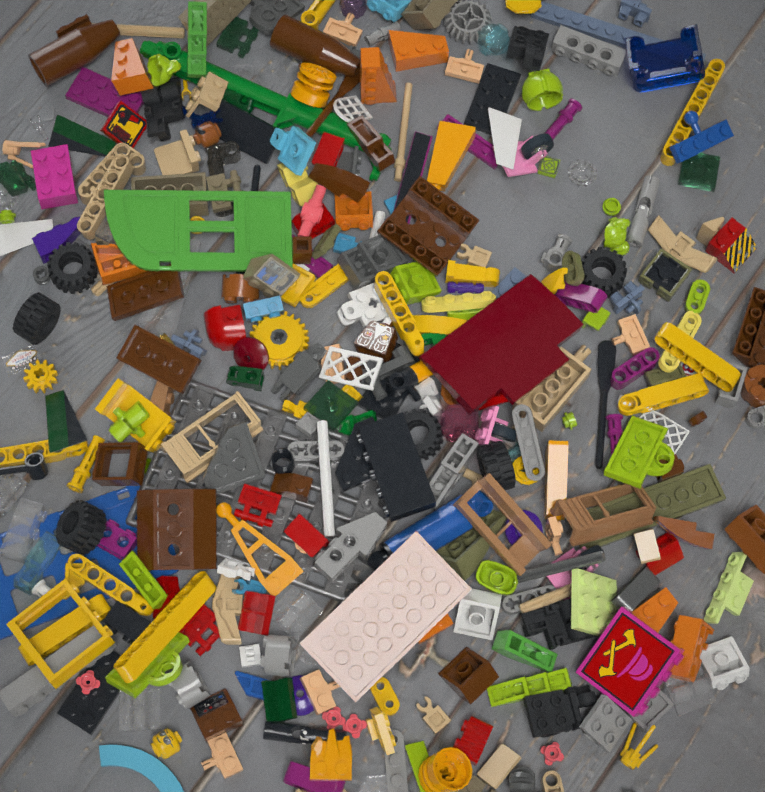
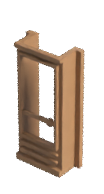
M490 473L478 479L453 504L508 567L516 572V575L521 576L526 571L524 567L540 551L546 550L552 545ZM480 489L509 520L496 535L467 503ZM512 524L522 536L507 549L498 537Z
M624 483L570 499L557 500L555 507L551 508L550 512L553 517L564 514L573 528L569 542L574 547L651 525L654 522L652 517L657 507L643 487L639 489ZM635 491L645 506L610 516L602 504ZM599 505L605 518L593 520L586 508Z

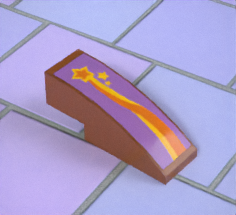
M661 516L653 517V521L663 530L680 541L699 548H713L715 534L696 531V522Z

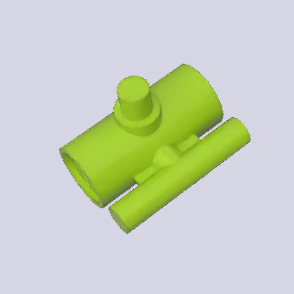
M137 401L127 411H122L119 407L113 411L117 416V420L110 426L109 431L116 440L121 443L131 433L136 434L139 438L145 435V432L141 429V424L150 415L140 401Z

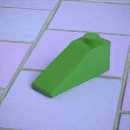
M511 630L498 631L492 646V650L507 658L548 673L552 672L558 655Z

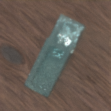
M47 531L44 533L26 557L25 564L15 576L13 587L30 596L32 595L33 587L42 580L61 547L57 543L58 540H56L55 535Z

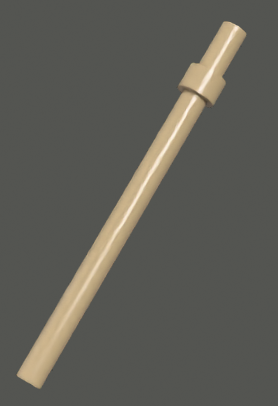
M412 83L405 84L398 152L394 163V168H396L394 180L397 182L402 181V173L406 163L404 155Z

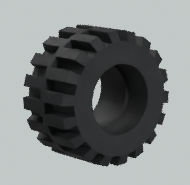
M67 242L66 246L59 245V249H54L52 251L53 255H49V262H47L48 271L57 289H62L64 293L70 291L71 294H75V291L82 293V289L88 290L90 288L89 284H94V278H97V266L94 256L89 248L86 249L85 245L79 246L77 242L71 245L70 242ZM77 262L83 265L77 273L66 274L62 272L69 263Z
M598 247L597 251L592 249L590 253L587 252L584 258H582L584 280L581 284L599 288L607 294V298H610L611 294L618 290L620 291L627 273V268H625L626 262L622 261V255L618 256L616 250L612 252L609 251L610 248L608 247L605 250L602 247ZM596 267L606 268L611 272L612 277L601 279L593 273L592 269Z
M40 292L33 294L20 307L13 323V332L33 345L41 343L49 336L57 324L61 311L60 305Z
M412 409V413L406 411L404 417L410 431L417 426H424L429 429L428 438L421 444H415L420 460L422 458L428 460L430 455L434 457L436 455L435 451H440V444H443L444 441L442 438L444 436L438 419L431 412L428 411L426 413L424 409H420V411Z
M498 441L478 447L477 459L481 475L485 477L490 473L504 490L515 488V472L504 443Z
M83 500L72 502L61 514L57 523V543L80 555L90 553L100 543L101 538H103L104 531L106 530V514L103 510Z

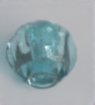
M500 23L497 25L488 24L483 27L482 31L478 33V43L481 47L479 49L480 52L485 56L489 54L497 56L505 53L510 42L508 29Z

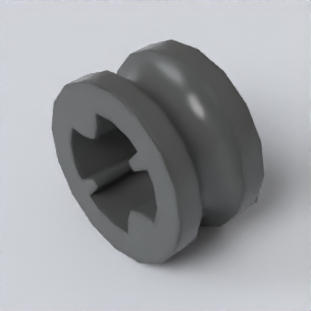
M38 266L34 269L33 277L37 284L45 285L49 283L51 277L47 267ZM44 272L46 277L42 276L41 279H39L38 274L41 275Z

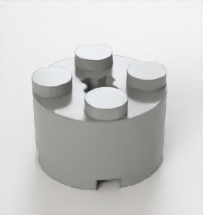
M272 634L264 636L263 648H265V656H261L260 667L264 668L266 675L292 676L290 672L294 671L296 650L292 648V644H296L295 636Z
M191 661L183 664L178 678L169 683V686L177 691L178 694L175 697L185 709L187 707L190 709L211 696L199 672L194 671L193 667L195 666Z

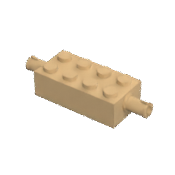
M581 345L579 350L572 355L561 346V351L570 359L568 363L513 405L512 410L521 404L530 407L536 428L543 432L589 378L592 369L586 366L583 361L591 354V350L589 348L585 350L586 346ZM525 411L520 412L521 418L526 417Z

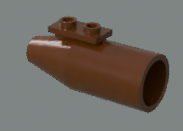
M86 14L76 18L72 23L60 27L56 31L57 39L28 54V57L42 83L48 87L94 61L120 36V31L112 19L92 24L89 16Z
M286 14L277 22L270 40L271 48L302 63L322 66L335 75L341 74L355 77L358 74L360 58L333 36Z

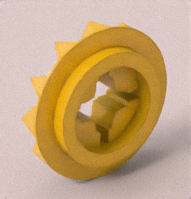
M522 456L518 457L513 462L516 480L521 485L529 486L537 483V481L530 480L526 473L521 471L524 470ZM536 467L533 469V474L538 475L540 471Z

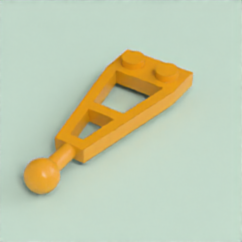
M226 502L218 504L216 507L217 515L221 518H226L233 526L231 529L232 534L251 567L255 568V574L260 583L271 595L277 596L304 572L289 554L243 519L239 522L232 514L230 504ZM243 528L259 539L250 548L246 546L239 534V531ZM263 544H266L286 560L266 579L252 556Z

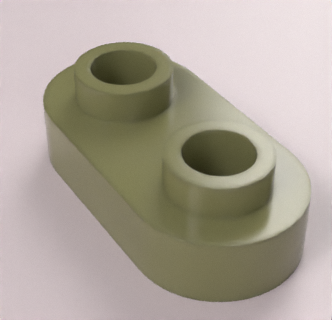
M567 251L562 258L563 268H568V272L565 274L566 282L572 286H579L584 280V270L580 255L574 251Z

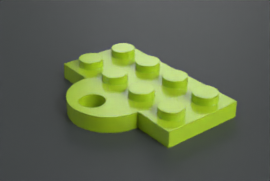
M631 416L604 470V476L641 489L647 475L661 476L668 473L674 464L673 450L663 443L668 428ZM664 459L667 460L669 463L662 464L659 462V460Z
M178 632L140 676L131 683H125L115 669L105 679L110 685L136 699L149 684L164 686L178 678L183 668L179 653L190 641L187 636ZM173 669L172 672L165 674L167 670Z

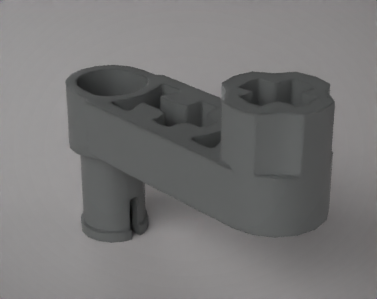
M402 345L392 351L394 359L381 365L374 390L372 391L376 401L387 397V393L380 383L381 380L415 364V360L407 345ZM370 376L364 378L367 385H370Z

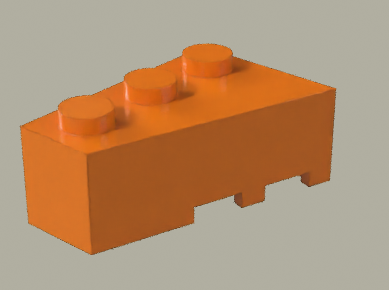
M389 30L388 43L396 72L448 62L449 49L445 36Z

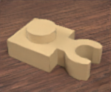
M461 244L460 249L465 250V253L458 252L457 258L461 260L469 259L468 265L486 268L492 252L474 246V249L471 250L468 245Z
M425 697L424 700L427 702V707L423 708L417 703L416 708L419 712L426 714L422 720L436 735L451 720L439 705L433 709L430 698Z

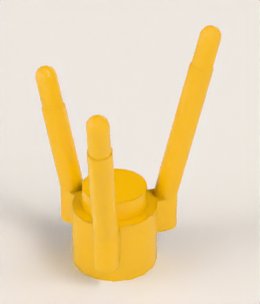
M633 723L624 749L620 753L622 757L620 759L621 763L632 770L635 767L639 768L642 762L658 748V745L655 744L639 758L641 756L639 751L656 728L655 725L651 726L635 750L630 748L628 751L637 726L636 723Z

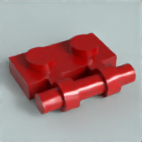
M244 484L238 500V504L244 505L243 511L235 509L234 516L241 518L240 520L243 519L245 522L248 520L258 523L257 526L271 528L274 520L268 519L267 515L268 513L276 515L282 495ZM251 508L260 510V516L250 513Z
M205 604L200 607L179 631L188 637L190 642L187 645L190 648L196 642L200 645L195 651L200 657L212 648V644L218 638L220 639L218 627L214 624L216 622L215 614ZM210 629L213 633L204 640L202 636Z

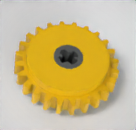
M287 311L284 312V315L277 318L269 319L267 316L263 317L262 321L257 322L258 326H252L254 331H250V337L260 340L267 348L269 353L268 364H271V369L278 366V369L281 370L282 366H289L294 361L293 358L298 352L309 348V344H307L309 342L308 330H304L305 323L300 324V318L295 320L294 314L289 317Z

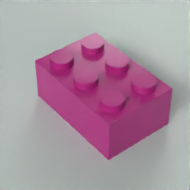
M68 145L31 150L37 195L41 209L78 203Z

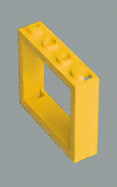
M66 579L6 624L55 689L115 643L111 638L113 632L107 625L103 627L99 623L102 621V618L96 611L91 612L89 610L91 604L84 596L80 598L78 596L80 590L74 583L70 585ZM70 594L102 637L58 672L54 673L22 630Z

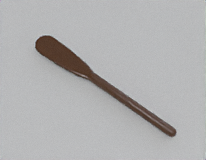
M360 70L355 77L345 76L336 95L306 131L309 137L314 135L332 112L334 101L338 98H343L345 94L360 82Z

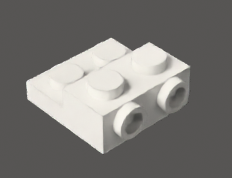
M732 636L708 644L707 650H702L700 659L702 660L703 674L711 689L723 690L729 683L735 681L738 684L743 683L749 677L750 668Z

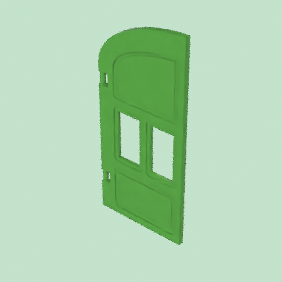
M104 190L105 212L112 237L124 257L140 269L146 271L245 272L252 258L268 254L275 255L293 268L291 192ZM189 201H234V221H190ZM190 232L234 233V253L190 252ZM159 262H171V266H160Z

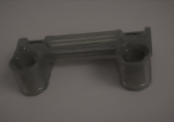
M235 141L218 143L205 148L208 156L209 176L225 174L224 165L235 164L241 159L240 148ZM231 202L232 209L217 212L216 215L218 217H226L234 214V202Z

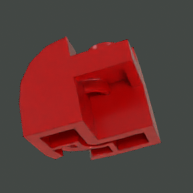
M221 305L204 312L203 317L207 338L214 347L222 351H232L236 343L246 337L240 305L221 308Z

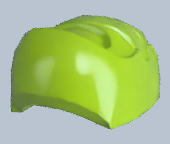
M489 560L483 561L480 564L475 576L478 584L501 595L514 593L518 584L517 575L514 570Z

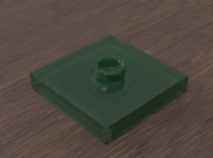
M328 380L304 406V410L320 421H327L328 428L334 432L358 405V401Z

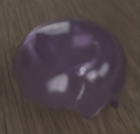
M340 0L339 3L344 17L351 13L354 14V19H358L367 10L366 0Z

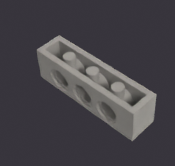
M560 25L551 48V52L558 56L570 58L574 62H580L592 69H598L607 75L616 77L627 54V50Z

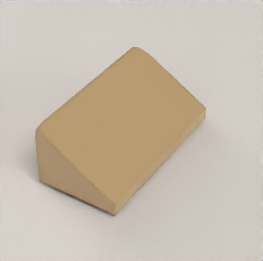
M720 217L703 223L696 239L707 247L713 237L720 231L725 218Z
M501 744L478 771L477 776L485 784L497 789L521 760V757L506 745Z

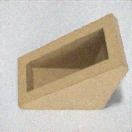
M653 528L633 533L641 564L661 559Z

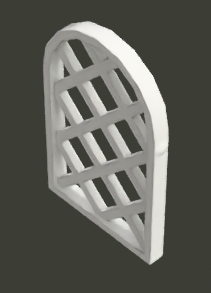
M656 411L643 413L639 417H643L644 420L654 422L655 424H657V421L663 420L665 425L663 427H675L676 433L670 434L668 430L665 437H668L669 444L667 445L671 447L673 452V446L679 445L674 454L677 453L690 432ZM652 414L653 419L647 420L645 415ZM686 434L681 441L680 435ZM677 436L679 442L672 443L671 437Z

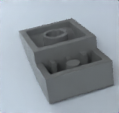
M381 235L362 241L356 247L341 252L337 259L338 264L355 290L374 283L377 273L386 271L390 274L395 266L408 262L401 250Z

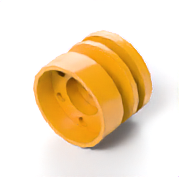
M300 64V71L297 73L299 80L294 81L290 92L291 95L306 105L318 108L326 107L330 97V93L327 90L333 89V83L337 78L336 75L316 64Z
M453 747L443 748L422 762L418 774L420 785L425 792H457L467 786L472 778L471 762L461 750Z

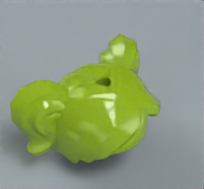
M161 54L151 56L147 63L152 85L156 87L168 82L173 73L181 68V64L177 60H169Z
M613 217L609 219L610 223L605 228L604 247L610 248L609 251L612 252L616 250L618 255L621 254L623 256L630 249L628 242L625 240L627 227L630 226L631 222L629 219Z

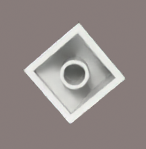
M471 588L472 590L459 602L453 632L493 640L502 595Z

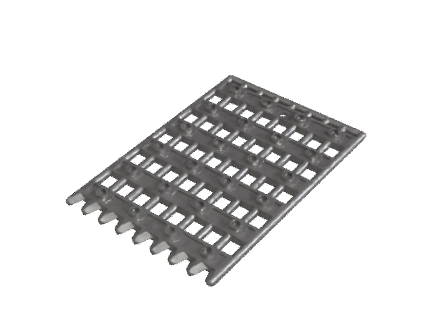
M191 380L184 394H179L170 415L175 421L181 423L177 433L172 432L170 435H166L163 442H166L215 407L210 406L214 396L227 400L233 394ZM190 387L195 389L191 399L187 398ZM245 399L251 409L267 414L264 424H261L264 430L259 434L257 441H253L264 473L272 476L276 474L273 468L269 467V463L273 453L277 450L275 448L279 439L290 443L295 441H318V432L311 438L302 432L300 437L282 432L286 422L296 425L301 418ZM183 404L188 406L184 416L179 415ZM235 404L227 412L225 411L218 416L224 419L220 429L210 425H205L202 429L207 433L217 436L215 440V446H217L227 427L243 421L249 424L251 421L246 419L245 413L238 404ZM328 428V437L340 440L339 442L343 444L345 449L350 436ZM200 430L186 438L193 448L205 452L213 449L208 444L196 440ZM314 446L310 449L312 455H314L315 452L319 453L318 446ZM295 447L294 455H298L299 452H304L299 451L298 447ZM305 447V455H304V456H308V455H307V447ZM160 448L155 451L139 490L176 489L178 482L195 489H206L203 480L205 472L201 474L199 481L193 479L187 484L182 477V472L167 452L164 454ZM336 449V450H329V451H333L334 455H336V454L338 453V451H341V450ZM161 456L166 457L162 468L157 466ZM281 458L282 460L291 462V461H290L289 459H287V458ZM340 459L332 460L330 468L334 518L350 523L374 512L378 513L381 517H385L382 509L384 504L380 502L375 489L378 488L377 482L371 480L359 485L358 487L363 488L359 498L342 493V489L335 476ZM294 461L292 473L306 476L308 469L320 473V465L312 461ZM157 474L159 476L154 486L150 482L153 475ZM263 478L247 483L267 491L271 489V487L261 484ZM313 482L312 490L319 492L316 503L311 501L305 503L282 496L276 515L268 513V519L274 520L271 528L257 526L258 523L248 520L247 523L257 531L262 532V535L277 546H279L281 540L295 544L284 530L287 523H291L297 517L291 515L296 504L312 510L309 522L324 535L321 485ZM243 485L237 488L235 494L225 491L216 495L232 501L230 506L233 515L235 509L242 511L244 509V505L238 504ZM137 495L126 519V524L137 528V520H135L137 515ZM338 500L356 506L353 516L335 510ZM223 518L225 520L221 530L217 529V558L223 560L225 558L244 563L245 567H251L248 560L233 555L238 542L231 532L233 526L226 518ZM335 530V535L332 536V538H335V537H338V538H339V536L336 534V532H337L336 530ZM242 538L248 548L255 543ZM346 540L344 542L345 546L352 547L355 545L354 541L352 540ZM263 544L253 553V558L261 572L267 576L275 571L270 568L274 558L286 561L266 544ZM323 547L318 553L322 550L325 552L328 548ZM297 550L295 557L290 555L304 571L291 583L292 585L341 603L350 595L346 592V589H356L363 583L359 577L353 574V570L366 571L369 569L367 560L358 556L332 583L328 580L326 587L323 588L307 582L311 571L321 574L314 567L317 554L312 558L307 553L303 554L300 550ZM332 554L330 556L331 558L336 559L335 561H339L341 559V556L339 554Z

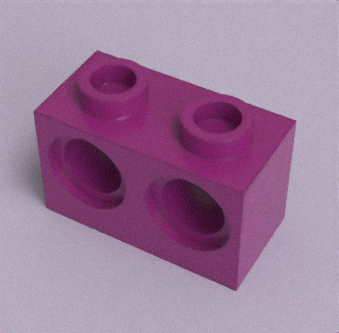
M111 519L106 522L105 531H111L112 534L110 537L101 538L97 547L123 560L136 548V534L129 529L124 531L119 528L118 523ZM123 540L129 542L126 547H120L119 543Z

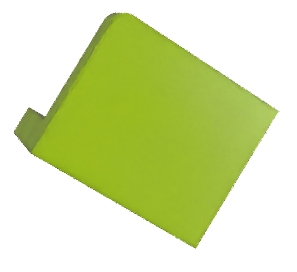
M602 307L598 313L588 312L582 323L584 325L582 328L589 325L599 331L608 321L611 312Z

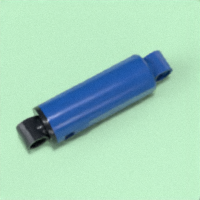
M480 490L467 502L480 517L487 516L493 509L492 501ZM462 495L457 496L380 544L381 551L373 552L368 558L367 562L370 568L375 571L415 531L435 551H438L473 529L474 527L453 506Z

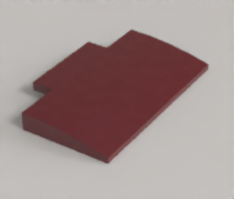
M530 274L423 353L419 359L464 410L471 415L500 392L514 405L568 363L570 359L561 351L559 346L578 333L584 324L557 296Z

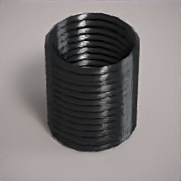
M277 449L272 455L273 470L276 474L292 473L294 470L293 454L288 449ZM281 458H287L291 461L283 467L276 464Z

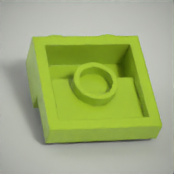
M418 262L395 266L390 273L407 305L421 302L427 296H436L442 292L434 274Z

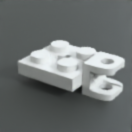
M374 283L349 292L348 298L350 301L344 303L337 311V316L343 326L354 324L360 320L363 328L370 321L381 322L388 316L374 289ZM370 300L377 303L376 308L369 306Z

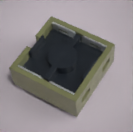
M661 248L642 272L638 282L649 289L654 288L657 290V295L669 302L688 278L692 269Z

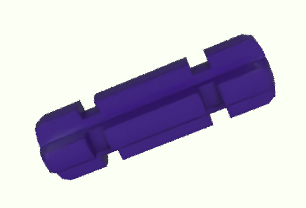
M449 281L447 292L482 293L484 292V284L476 283V285H473V283L458 282L456 284V282Z

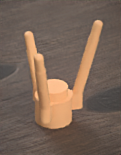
M5 140L2 152L8 155V159L33 169L32 164L15 156L20 154L21 147L39 148L46 146V144Z

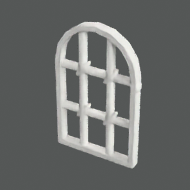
M356 95L338 98L333 103V108L337 115L348 123L354 120L353 115L360 116L365 113L367 116L365 117L366 120L373 118ZM342 101H347L349 104L344 105ZM355 106H359L363 111H358ZM352 107L355 112L350 113L347 108ZM339 109H344L346 114H342Z

